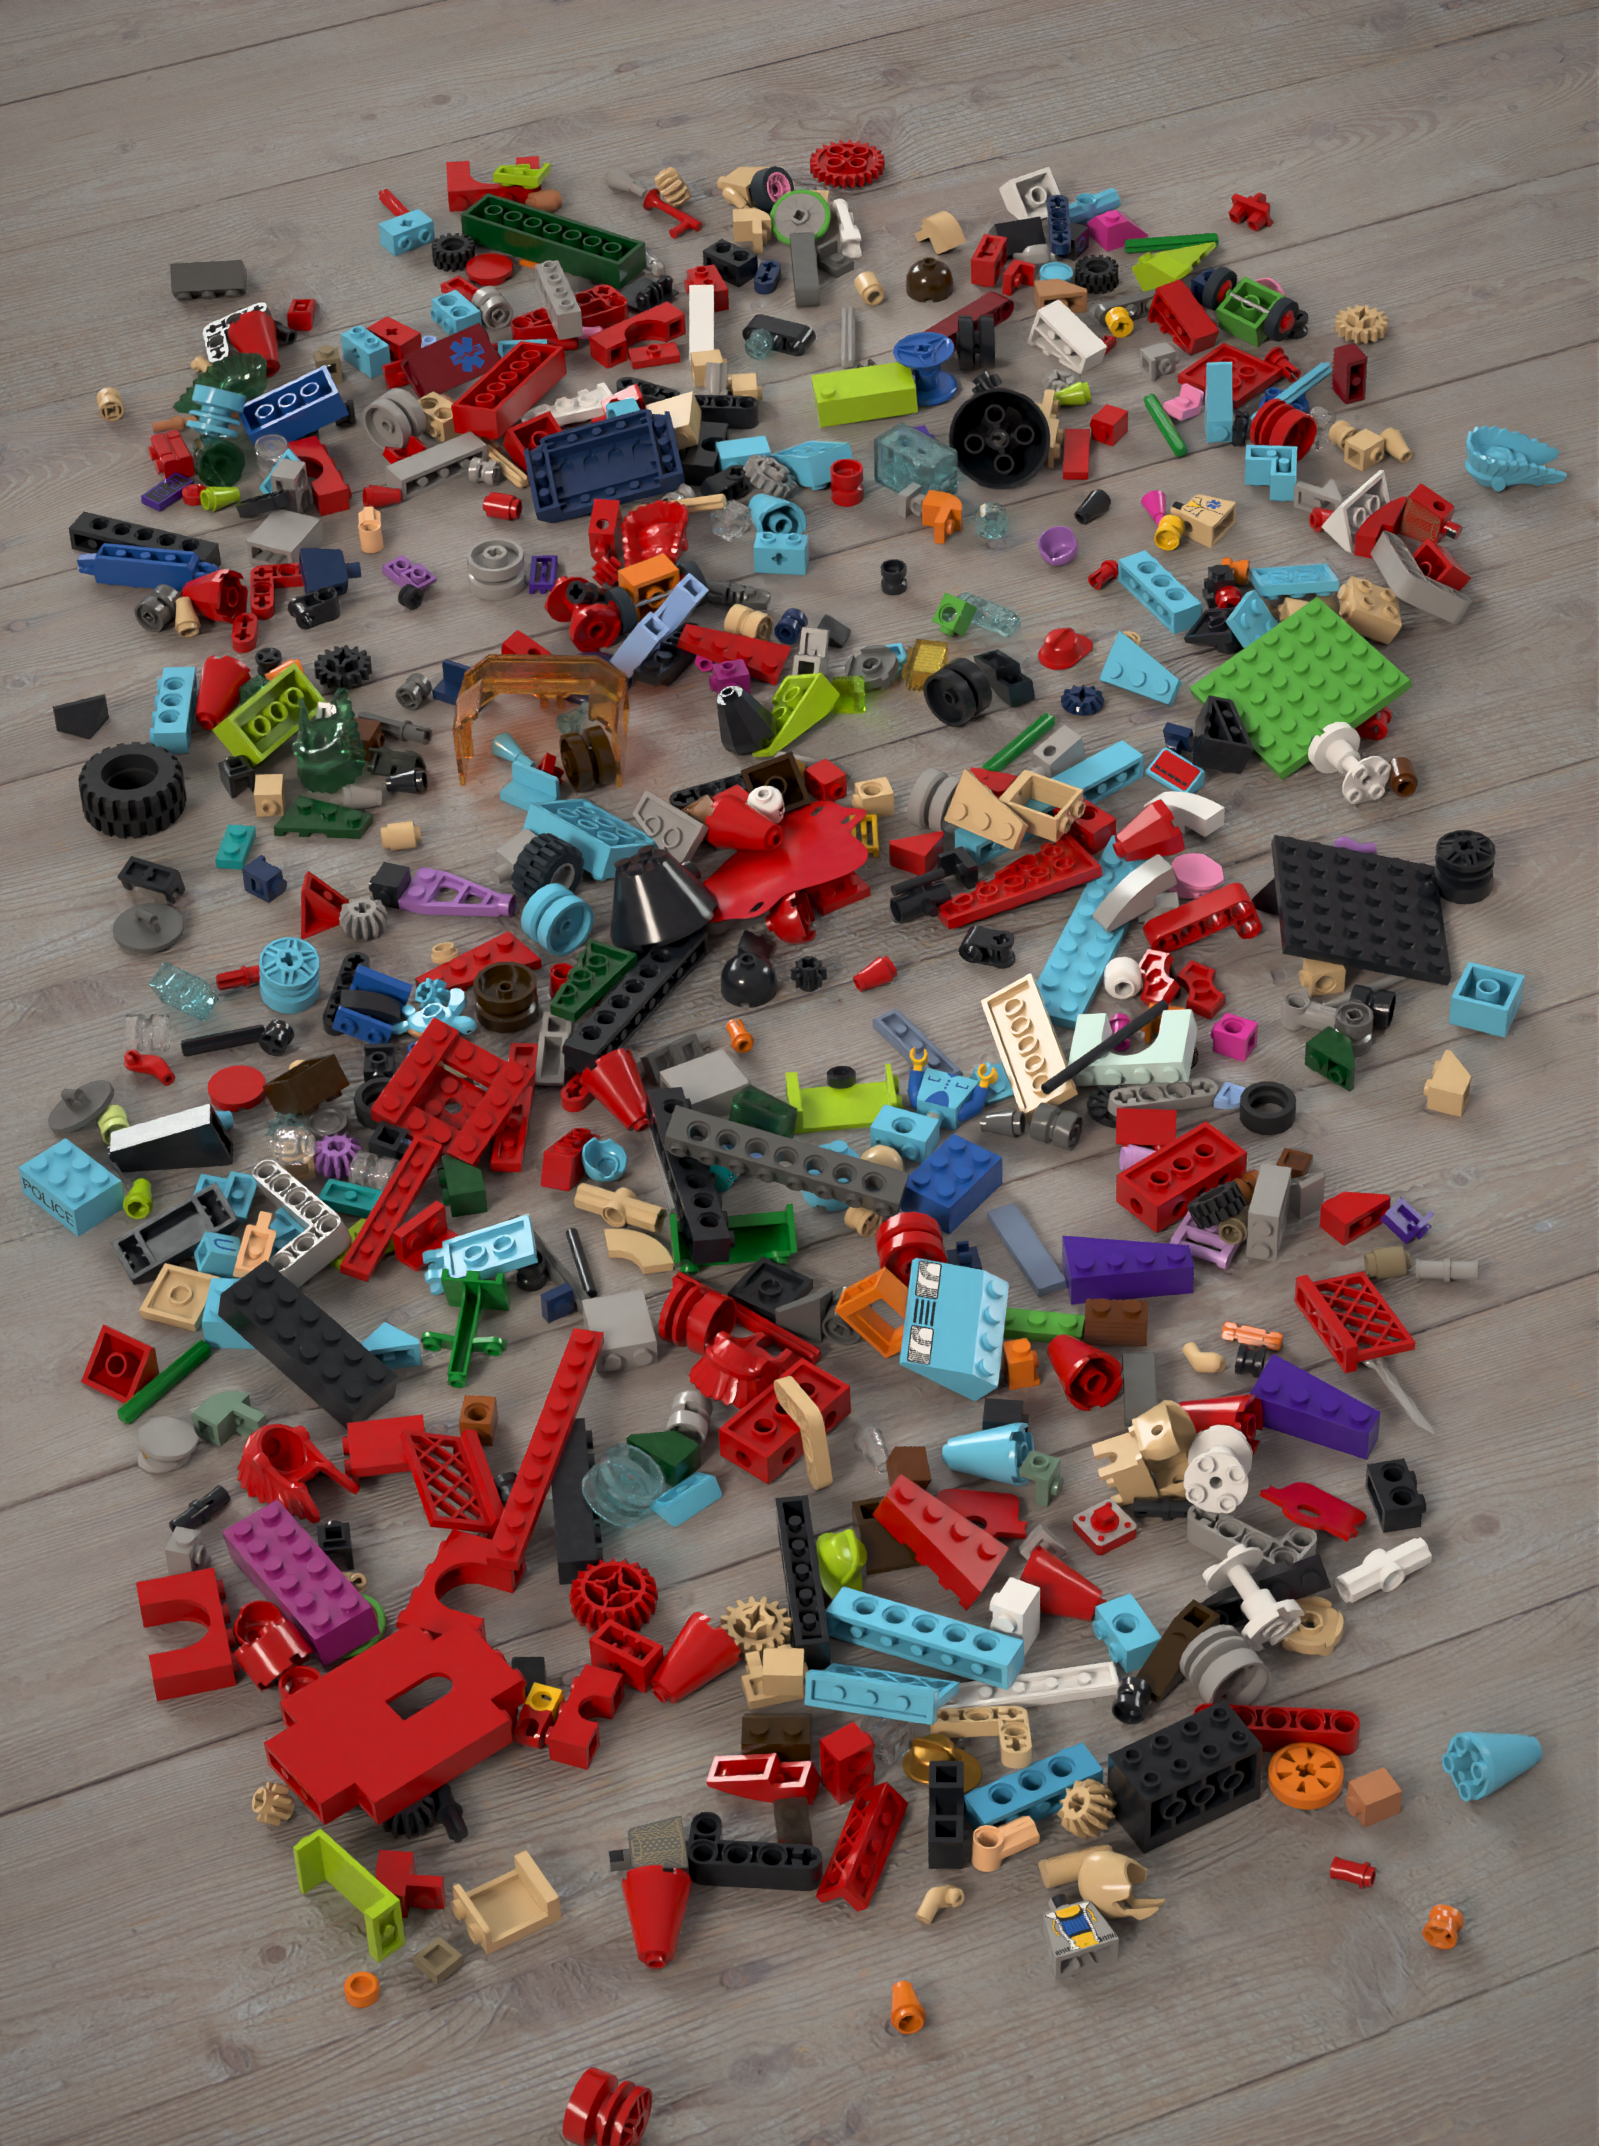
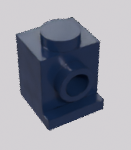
M260 855L242 868L245 891L268 903L285 892L287 881L283 879L282 870L267 863L265 856Z

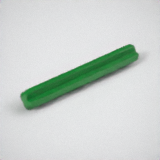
M1217 233L1126 239L1124 249L1127 254L1168 251L1215 242L1217 247L1218 235Z
M1151 393L1149 396H1145L1143 399L1145 406L1175 456L1181 457L1186 455L1188 452L1186 444L1156 395Z
M1044 713L982 766L983 769L994 772L1002 771L1055 725V717Z
M198 1340L117 1410L119 1420L125 1424H130L206 1359L211 1354L210 1345L203 1340Z

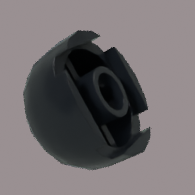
M742 953L735 955L727 961L721 971V994L727 1002L734 1006L740 1007V1003H749V1008L758 1007L768 1003L776 995L777 975L775 968L767 958L760 954Z

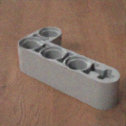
M1192 1505L1187 1512L1188 1541L1221 1560L1228 1558V1551L1238 1544H1244L1246 1548L1259 1547L1263 1551V1559L1250 1574L1283 1560H1286L1289 1565L1316 1555L1317 1535L1310 1528L1303 1526L1294 1527L1281 1541H1278L1226 1513L1206 1512L1195 1505Z

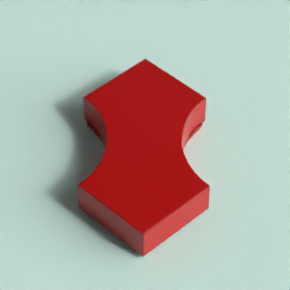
M1148 949L1138 964L1141 968V977L1144 980V989L1140 1000L1146 1006H1149L1150 1003L1157 1004L1161 1000L1166 1001L1169 1005L1180 988L1178 983L1170 978V967L1174 959L1169 953Z
M1190 960L1177 974V982L1189 994L1186 1001V1009H1192L1193 1013L1211 1020L1226 1004V996L1218 991L1212 983L1215 979L1216 970Z

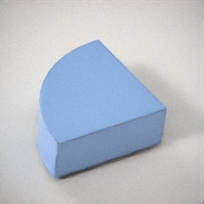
M1225 1082L1214 1099V1107L1219 1109L1240 1107V1096L1245 1088Z

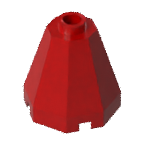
M220 569L187 582L180 596L191 598L196 613L224 624L233 625L236 616L246 613L248 589L246 585H241L240 579L244 580L242 573L230 569Z
M1162 799L1147 805L1114 837L1116 843L1112 845L1119 859L1124 858L1126 862L1151 859L1157 854L1161 857L1172 856L1185 850L1182 833L1178 826L1174 827L1172 820L1175 818Z

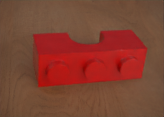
M585 1664L580 1676H575L572 1681L567 1701L563 1700L560 1704L558 1719L555 1725H550L547 1730L545 1744L549 1746L550 1760L588 1770L600 1746L598 1723L588 1721V1719L602 1717L613 1720L625 1696L623 1674Z

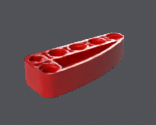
M599 285L574 295L581 310L582 327L600 326L603 329H607L628 319L626 297L610 285ZM545 307L516 317L511 321L512 340L557 336Z

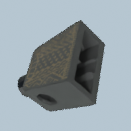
M682 1816L630 1828L628 1830L629 1849L609 1851L611 1872L631 1870L648 1865H663V1872L674 1873L675 1867L689 1874Z

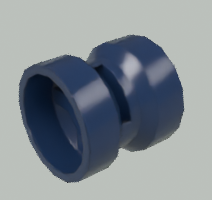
M796 608L786 610L774 628L776 638L784 644L791 645L796 643L801 635L802 627H806L808 624L806 615Z

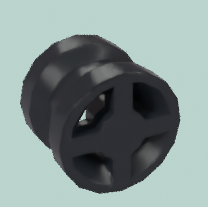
M1299 310L1297 321L1287 336L1288 338L1301 339L1308 334V327L1306 326L1308 314L1305 311Z
M349 399L344 403L349 415L336 421V426H341L345 422L356 424L353 399Z
M264 648L256 653L255 660L258 665L257 675L259 678L266 680L264 674L281 665L282 654L278 649Z
M272 1020L266 1027V1031L261 1034L259 1045L267 1054L281 1056L287 1049V1045L293 1040L294 1031L286 1022Z
M1241 1343L1235 1362V1374L1243 1375L1244 1373H1250L1254 1378H1259L1265 1366L1266 1348L1251 1349L1247 1344Z

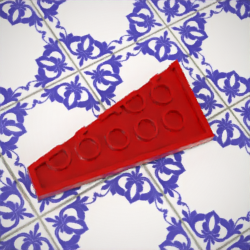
M1067 832L1057 842L1053 844L1046 842L1041 845V851L1035 855L1026 854L997 871L995 878L988 883L984 880L977 883L976 890L973 892L961 893L937 907L939 909L938 918L949 930L961 928L967 923L986 919L1004 910H1012L1016 906L1030 901H1038L1052 893L1063 892L1067 888L1081 883H1089L1093 879L1103 876L1102 868Z

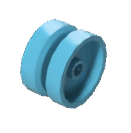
M558 883L547 884L537 890L524 907L521 917V928L527 937L539 943L550 954L558 957L566 956L577 950L587 939L593 926L594 913L587 902L575 896L565 886Z

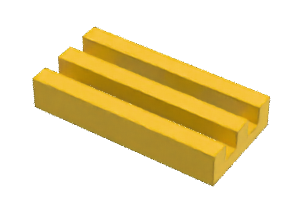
M866 814L860 821L862 844L866 847L868 853H873V857H879L877 814ZM849 815L850 820H851L855 815ZM866 821H872L873 845H867ZM856 826L851 830V835L855 838Z

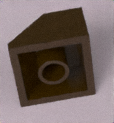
M745 1713L743 1715L742 1755L776 1753L781 1762L811 1761L812 1713Z

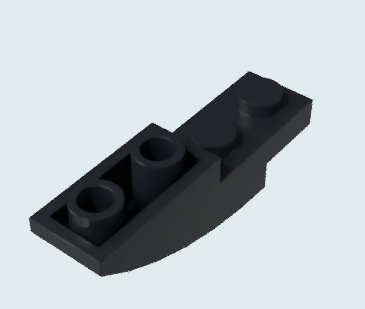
M688 622V623H687V624H691V625H696V626H698V624H696V623H691V622ZM686 623L662 639L659 651L633 670V680L653 686H658L659 684L669 686L683 673L696 656V654L677 647Z
M1319 1554L1289 1565L1286 1560H1283L1250 1574L1260 1590L1268 1589L1277 1602L1287 1599L1298 1600L1331 1588ZM1234 1585L1216 1592L1201 1603L1220 1614V1625H1230L1236 1628L1249 1622L1241 1609V1604L1244 1600Z

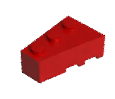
M1179 279L1156 288L1147 320L1150 323L1156 322L1161 326L1160 331L1163 334L1169 333L1173 336V342L1190 356L1214 347L1219 333L1218 327L1215 322H1212L1206 314L1204 307L1197 302L1191 290L1186 287L1183 281Z

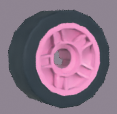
M776 166L757 171L752 177L750 184L751 196L758 209L771 213L774 204L780 197L794 191V185L791 177L783 168Z

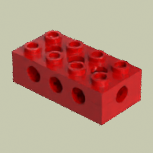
M1205 1121L1116 1175V1202L1154 1232L1158 1233L1183 1218L1189 1211L1187 1208L1188 1203L1193 1201L1195 1197H1199L1200 1194L1210 1191L1209 1189L1216 1188L1220 1184H1225L1236 1178L1242 1179L1247 1168V1152Z
M801 1358L776 1379L787 1376L793 1377L819 1408L823 1417L826 1434L851 1413L850 1386L804 1358ZM774 1382L719 1428L720 1455L768 1485L804 1454L801 1430L780 1405L775 1394Z

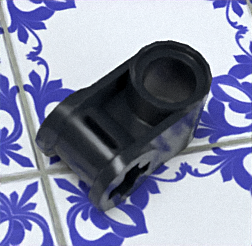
M732 465L706 478L700 486L701 495L724 494L727 505L747 496L749 489L745 482L747 476H745L746 471L743 470L744 466Z
M322 587L314 592L297 596L289 602L288 612L296 618L298 627L305 630L325 622L334 621L341 614L337 591L332 587Z
M982 926L970 927L958 950L959 955L967 962L994 966L998 969L1009 968L1016 960L1015 954L1012 951V946L1014 945L1013 934L1008 931H999Z

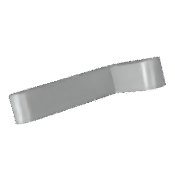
M1383 531L1370 554L1393 593L1399 599L1458 625L1472 600L1465 594L1424 576L1403 540L1391 532Z
M264 1160L254 1167L252 1171L254 1179L270 1202L277 1208L282 1207L305 1229L273 1255L269 1263L299 1288L350 1246L352 1237L336 1212L277 1162Z

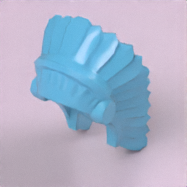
M1485 425L1481 428L1475 427L1473 432H1468L1465 467L1477 484L1481 486L1492 487L1494 491L1500 492L1506 486L1532 484L1539 487L1543 484L1563 482L1567 478V473L1556 471L1555 468L1540 466L1556 459L1560 451L1554 447H1548L1547 443H1539L1537 438L1529 439L1526 434H1520L1518 431L1510 432L1507 428L1500 430L1496 425L1490 428Z

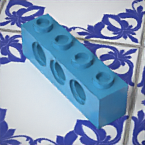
M1083 1742L1075 1746L1064 1748L1057 1754L1044 1760L1035 1761L1028 1767L1013 1774L1004 1775L999 1780L982 1788L973 1789L970 1793L964 1795V1818L974 1831L985 1825L999 1827L1021 1816H1030L1036 1823L1059 1812L1063 1807L1059 1800L1065 1799L1067 1795L1066 1788L1073 1789L1076 1780L1085 1781L1088 1778L1096 1780L1103 1785V1769Z

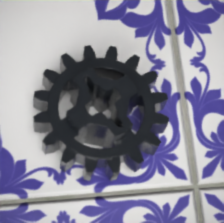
M348 645L341 648L334 646V651L326 649L324 650L325 655L319 654L317 656L318 660L314 661L316 679L320 680L321 685L327 683L328 688L338 686V690H341L343 687L352 689V684L360 686L362 685V680H369V674H372L371 657L367 656L366 650L359 652L357 646L353 649H349Z

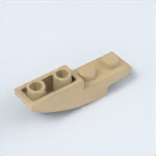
M1045 390L1042 404H1036L1043 411L1050 429V448L1044 464L1048 468L1053 469L1055 459H1060L1064 430L1059 429V419H1056V415L1059 414V400H1055V390Z

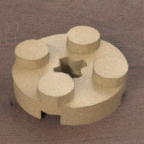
M1309 1595L1295 1600L1303 1610L1304 1616L1299 1617L1302 1622L1289 1636L1281 1641V1646L1289 1652L1295 1651L1302 1654H1319L1322 1656L1330 1655L1334 1651V1646L1340 1642L1343 1635L1344 1621L1341 1612L1338 1611L1337 1613L1332 1608V1603L1322 1597ZM1307 1622L1314 1623V1628H1307L1305 1626Z

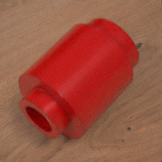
M491 492L489 496L484 498L483 510L486 511L487 517L512 521L513 519L520 518L522 500L517 499L514 495Z

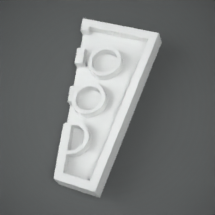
M603 382L597 384V389L591 392L587 389L578 391V396L572 399L562 397L556 399L555 405L543 404L529 409L518 420V423L525 422L547 411L551 412L560 428L565 424L574 422L583 423L588 421V419L604 415L601 402L613 394Z

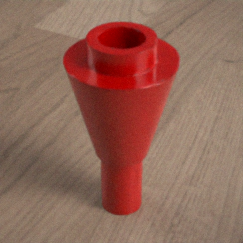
M1315 507L1309 515L1310 527L1316 533L1325 531L1321 526L1334 511Z

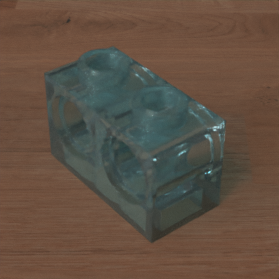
M164 962L148 982L162 1003L200 1021L205 1019L219 1001V998L206 980L168 962Z

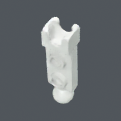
M836 199L831 203L830 210L837 217L841 253L849 259L859 258L862 256L860 249L861 235L857 226L854 225L853 213L848 212L849 206L845 200Z

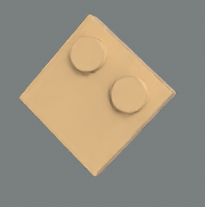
M165 1263L139 1309L141 1318L197 1332L202 1323L211 1278L220 1277Z

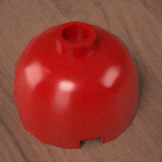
M800 890L781 897L769 909V915H766V924L769 931H774L777 938L791 945L811 942L815 940L816 929L810 931V922L815 921L811 903L805 892L799 893Z

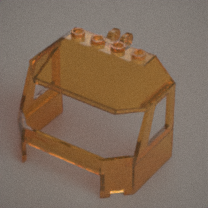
M489 654L464 673L463 682L456 701L452 730L460 786H466L469 758L474 756L472 729L473 721L478 718L480 707L500 694H532L534 697L540 698L541 709L548 708L549 698H556L558 709H564L565 698L571 694L590 695L588 719L592 722L595 720L605 725V730L612 734L617 788H623L630 715L627 675L598 655Z

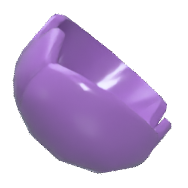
M1051 527L1043 532L1038 539L1040 554L1047 564L1062 566L1076 558L1079 545L1072 529L1069 527Z

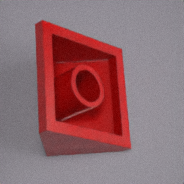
M103 1324L81 1383L126 1403L159 1374L155 1348Z

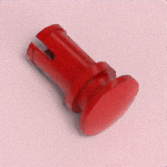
M1275 347L1268 352L1264 361L1281 368L1282 375L1290 383L1297 381L1292 376V373L1299 379L1301 370L1288 361L1289 358L1284 354V350L1281 347Z

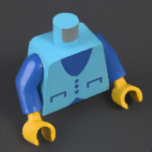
M915 1047L911 1049L910 1058L914 1068L910 1070L907 1092L911 1107L917 1110V1114L939 1119V1128L956 1130L963 1122L974 1118L982 1112L990 1091L987 1088L998 1079V1073L994 1067L988 1076H984L987 1072L985 1063L978 1067L977 1074L981 1079L980 1084L978 1080L926 1068L925 1072H923L922 1067L929 1061L926 1049H924L923 1058L918 1060L915 1059Z

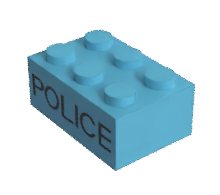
M67 1138L18 1167L23 1194L78 1237L123 1209L124 1194L121 1180Z

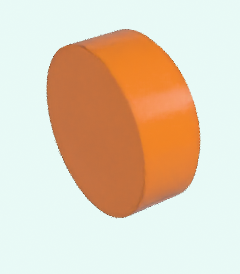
M364 1971L350 1975L344 1983L346 2001L357 2008H365L374 2004L380 1996L377 1977L372 1973Z

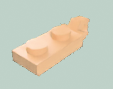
M260 1211L256 1226L250 1224L246 1226L233 1277L242 1278L265 1260L269 1262L276 1237V1230L269 1229L272 1213Z

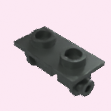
M380 747L379 749L369 748L373 761H368L367 771L372 772V775L388 776L392 774L393 768H397L395 774L416 767L419 770H426L422 755L414 751L398 752L386 747Z

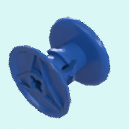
M919 332L906 336L894 346L893 355L896 361L905 367L911 368L916 386L918 406L941 404L952 398L957 392L958 383L954 376L941 370V364L947 362L954 352L952 340L943 334Z

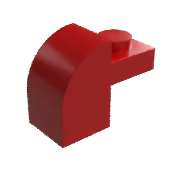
M379 1850L375 1869L376 1879L400 1900L403 1918L408 1917L409 1907L444 1909L446 1893L443 1876L416 1875L414 1852Z

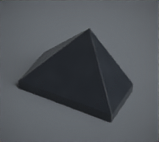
M105 694L52 707L57 731L89 740L109 719Z

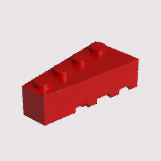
M902 1474L898 1476L872 1514L901 1545L907 1544L916 1555L915 1559L923 1567L927 1565L940 1578L938 1583L946 1591L951 1589L961 1599L959 1604L966 1611L983 1591L1009 1547Z

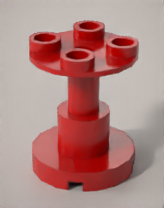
M560 577L548 595L544 605L545 610L552 619L558 622H571L569 629L570 640L579 651L601 652L599 648L603 646L608 648L618 637L621 628L615 611L605 604H572L566 596L568 585L575 580L582 581L583 583L589 581L582 577Z

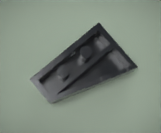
M1209 695L1195 722L1192 765L1216 769L1223 773L1231 772L1241 775L1254 750L1233 700Z

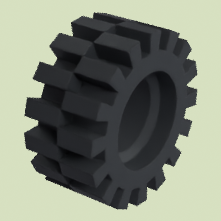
M447 233L446 237L441 235L440 239L435 238L434 242H432L434 266H437L439 270L444 268L446 272L449 269H452V272H456V269L463 271L464 267L466 268L467 262L475 257L474 241L470 236L467 237L466 234L459 236V233H455V235Z
M1091 255V258L1085 256L1083 260L1079 259L1075 265V284L1085 288L1089 294L1092 291L1094 294H1099V292L1105 294L1107 290L1111 292L1118 284L1119 265L1115 259L1111 260L1109 256L1103 258V255H1099V257Z
M1230 1181L1220 1184L1216 1188L1209 1189L1210 1191L1200 1194L1199 1197H1195L1193 1201L1188 1203L1187 1208L1197 1228L1204 1229L1205 1227H1211L1213 1224L1217 1225L1221 1221L1229 1219L1230 1216L1236 1215L1238 1211L1244 1209L1247 1202L1237 1183Z

